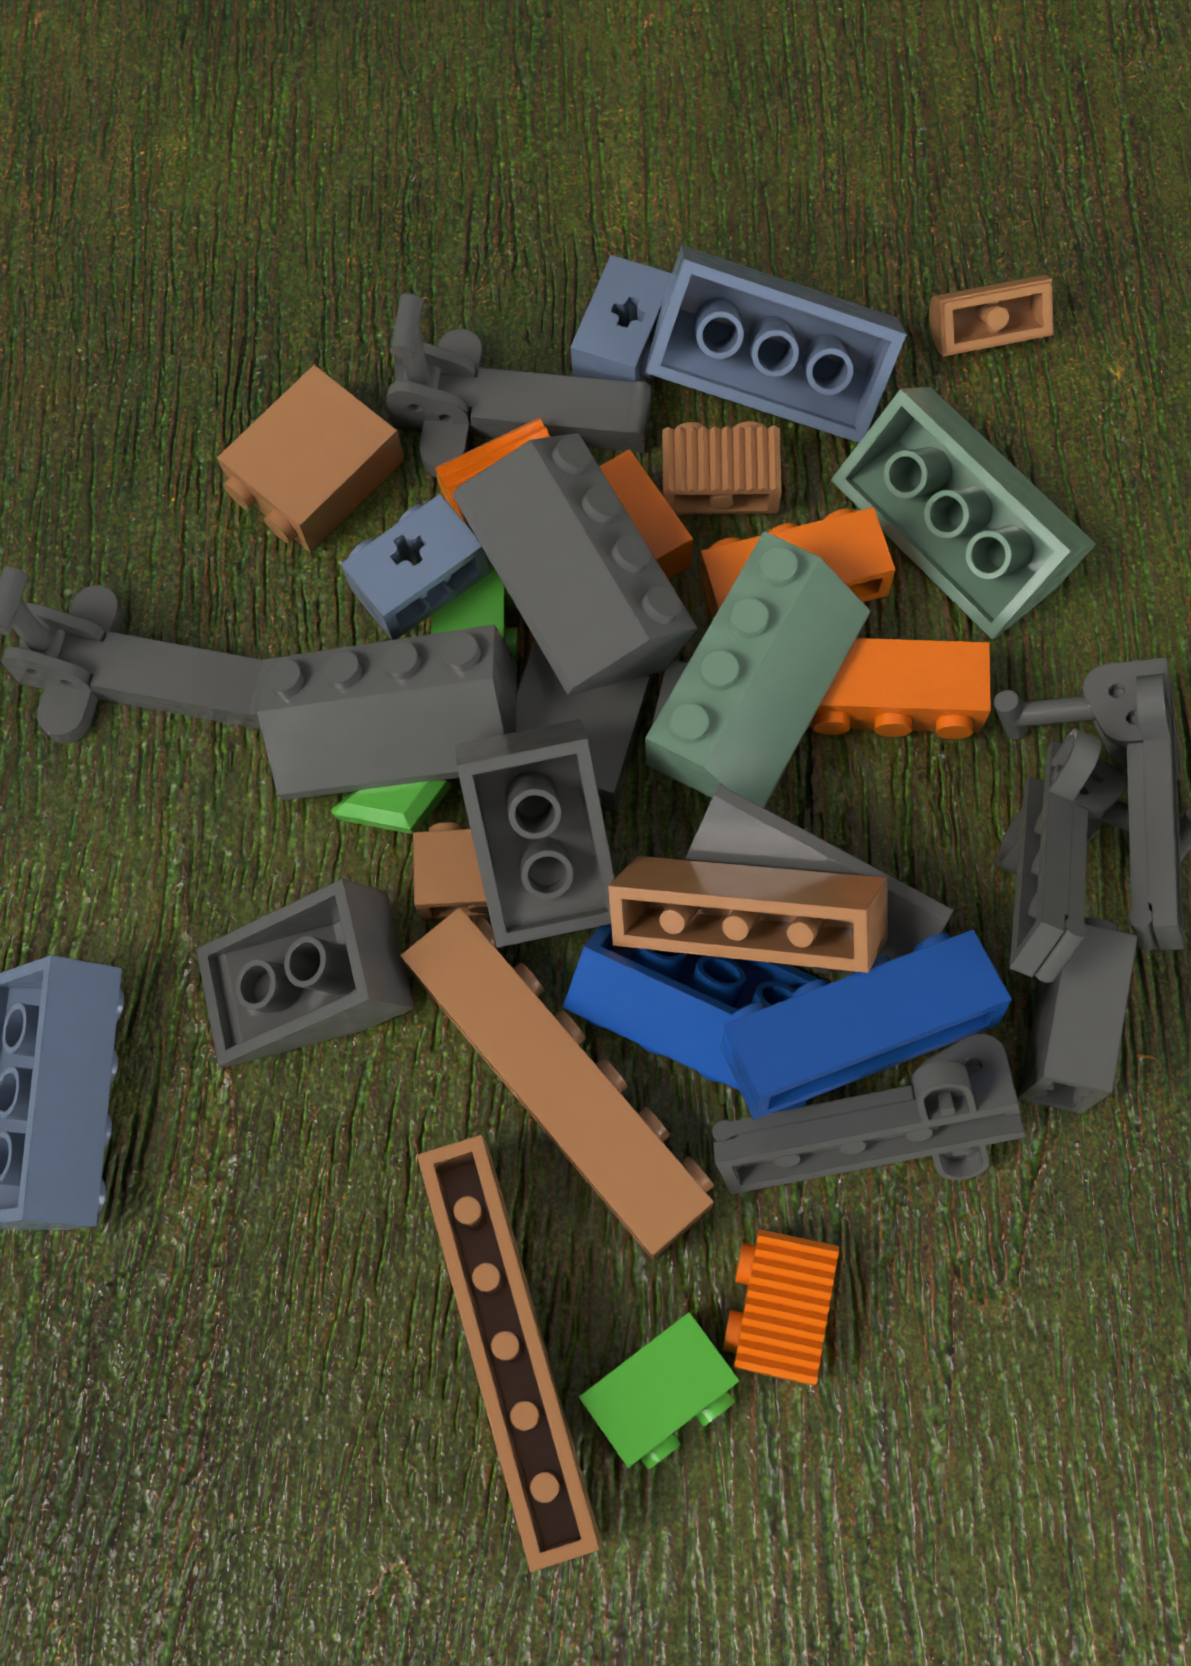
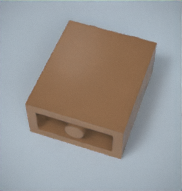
M313 365L232 442L217 459L227 479L223 483V487L231 498L246 510L252 505L265 515V523L277 537L288 544L294 539L311 553L405 460L398 431L316 365Z

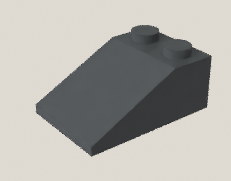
M581 719L455 744L457 770L496 947L611 924L608 885L615 878L588 739Z
M338 880L196 949L218 1066L221 1067L234 1066L364 1031L414 1009L404 962L400 956L402 953L387 892L349 880Z

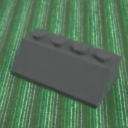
M579 433L529 440L458 486L452 496L567 695L663 672L698 629Z
M488 625L262 659L257 715L277 795L282 800H291L459 778L455 744L516 732L518 664L496 626Z
M719 785L713 795L685 857V860L886 877L888 940L878 956L887 955L891 960L912 953L919 943L941 933L954 911L722 785ZM809 967L822 974H829L831 969ZM832 969L844 977L851 976L854 972Z

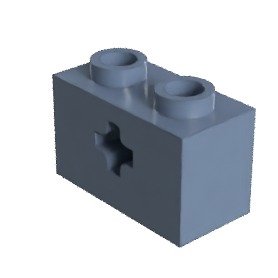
M610 255L570 347L573 376L628 382L643 381L644 378L652 380L654 378L653 375L645 373L662 301L672 273Z
M441 494L426 504H417L408 509L395 526L377 538H370L361 542L353 549L349 558L341 563L351 591L391 640L400 638L490 573L486 553L477 537Z

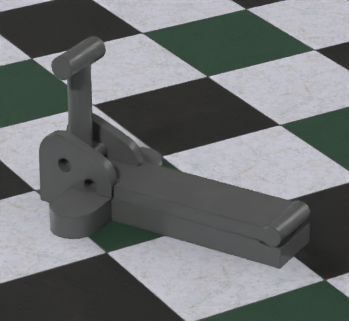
M405 293L400 296L390 352L394 356L395 383L388 387L386 402L395 429L422 431L419 445L420 456L426 472L437 478L435 467L469 451L471 436L497 438L537 418L542 420L544 427L547 428L551 437L579 433L587 448L627 451L630 449L631 452L645 453L652 405L650 384L643 381L628 382L483 368L482 344L476 334L465 329H454L447 332L440 339L438 346L424 343L419 327L423 299L411 293Z
M14 567L3 568L0 577V634L8 635L11 628H13L20 636L19 647H6L1 662L20 685L44 689L37 709V721L39 726L53 741L60 744H70L80 740L87 733L91 725L98 699L261 730L257 706L262 659L120 634L124 620L123 606L117 596L109 588L102 585H91L77 593L68 614L46 606L24 603L21 598L29 577L28 574Z
M1157 658L1100 665L1090 671L1084 679V696L1020 702L1018 695L1011 690H1004L998 693L994 698V706L1005 734L1009 738L1016 740L1023 738L1028 733L1029 726L1092 720L1110 758L1116 764L1127 768L1131 910L1128 919L1133 934L1138 936L1136 944L1142 950H1153L1158 945L1160 950L1184 949L1177 781H1181V758L1179 738L1175 724L1174 688L1172 681L1169 682L1168 659Z
M1073 729L1062 744L1052 740L1047 747L1044 782L1030 776L1025 782L1022 808L1008 828L996 858L997 867L1017 875L1010 969L1030 977L1035 975L1045 983H1052L1087 935V928L1085 927L1087 843L1095 836L1103 821L1129 832L1128 804L1118 801L1127 787L1125 777L1113 765L1098 759L1101 751V739L1077 729ZM1191 809L1186 810L1179 820L1180 862H1182L1191 849Z
M980 1032L956 1041L953 1045L929 1058L919 1066L912 1076L914 1092L911 1085L774 1112L756 1120L750 1117L735 1121H718L712 1128V1134L716 1141L713 1142L715 1163L730 1195L932 1156L936 1171L943 1178L964 1180L978 1176L989 1167L986 1145L1025 1138L1019 1104L1006 1051L1002 1043L995 1037L980 1034Z

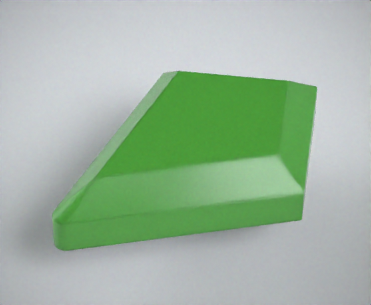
M445 779L353 791L331 809V813L338 820L413 835V832L420 830L452 786Z

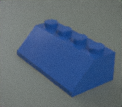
M611 924L599 926L585 944L562 1008L581 1016L587 1023L593 1026L607 1028L639 1043L645 1050L653 1054L664 1055L698 1071L708 1080L722 1082L740 1091L721 1050L725 1023L730 1021L731 1016L745 1006L757 1002H766L769 1007L792 998V994L801 986L819 978L788 964L613 946ZM807 1100L781 1110L804 1107Z

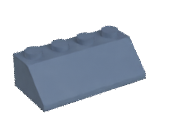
M681 245L662 301L645 373L859 443L869 429L907 334L897 317Z
M49 955L0 973V1229L71 1230L97 1226L98 1213L103 1207L106 1193L105 1183L101 1177L104 1148L109 1142L112 1131L108 1104L110 1084L113 1082L118 1068V1057L114 1050L116 1022L122 1013L124 1005V995L120 988L122 968Z

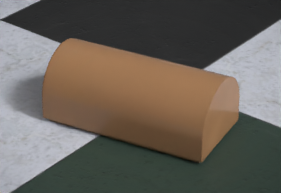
M1044 274L932 296L929 306V319L932 338L937 351L944 357L1052 336V278Z

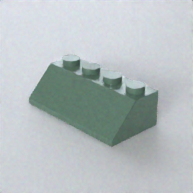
M931 387L900 389L831 479L860 510L874 507L882 531L992 640L999 637L1053 592L1096 545L1094 541Z
M764 531L645 738L646 765L713 798L719 785H722L764 808L867 621L870 610L821 557Z

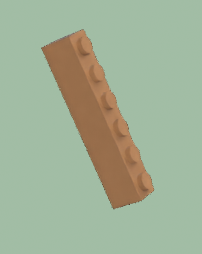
M459 907L400 955L410 973L652 1260L656 1259L712 1209L714 1201L708 1196L707 1192L714 1187L713 1183L691 1157L687 1156L682 1162H679L663 1142L670 1137V1134L649 1108L645 1106L637 1113L622 1096L621 1093L628 1086L616 1069L604 1057L597 1063H594L579 1044L586 1037L572 1018L562 1009L553 1016L538 998L545 990L533 973L522 962L514 968L510 966L498 952L501 947H496L493 929L489 922L483 916L472 921Z
M478 1135L417 1154L530 1572L598 1551L602 1546V1541L489 1146L483 1136Z

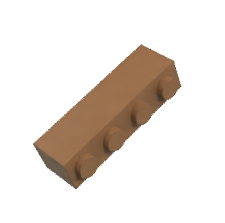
M636 856L608 885L613 946L868 973L888 940L886 877Z

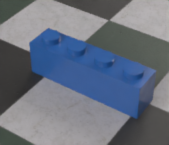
M974 929L952 938L949 933H939L919 943L913 952L893 960L887 955L878 956L868 973L853 972V975L832 983L825 978L817 979L801 986L792 994V998L768 1007L766 1002H757L741 1008L724 1025L721 1050L752 1118L756 1120L999 1025L1012 999Z

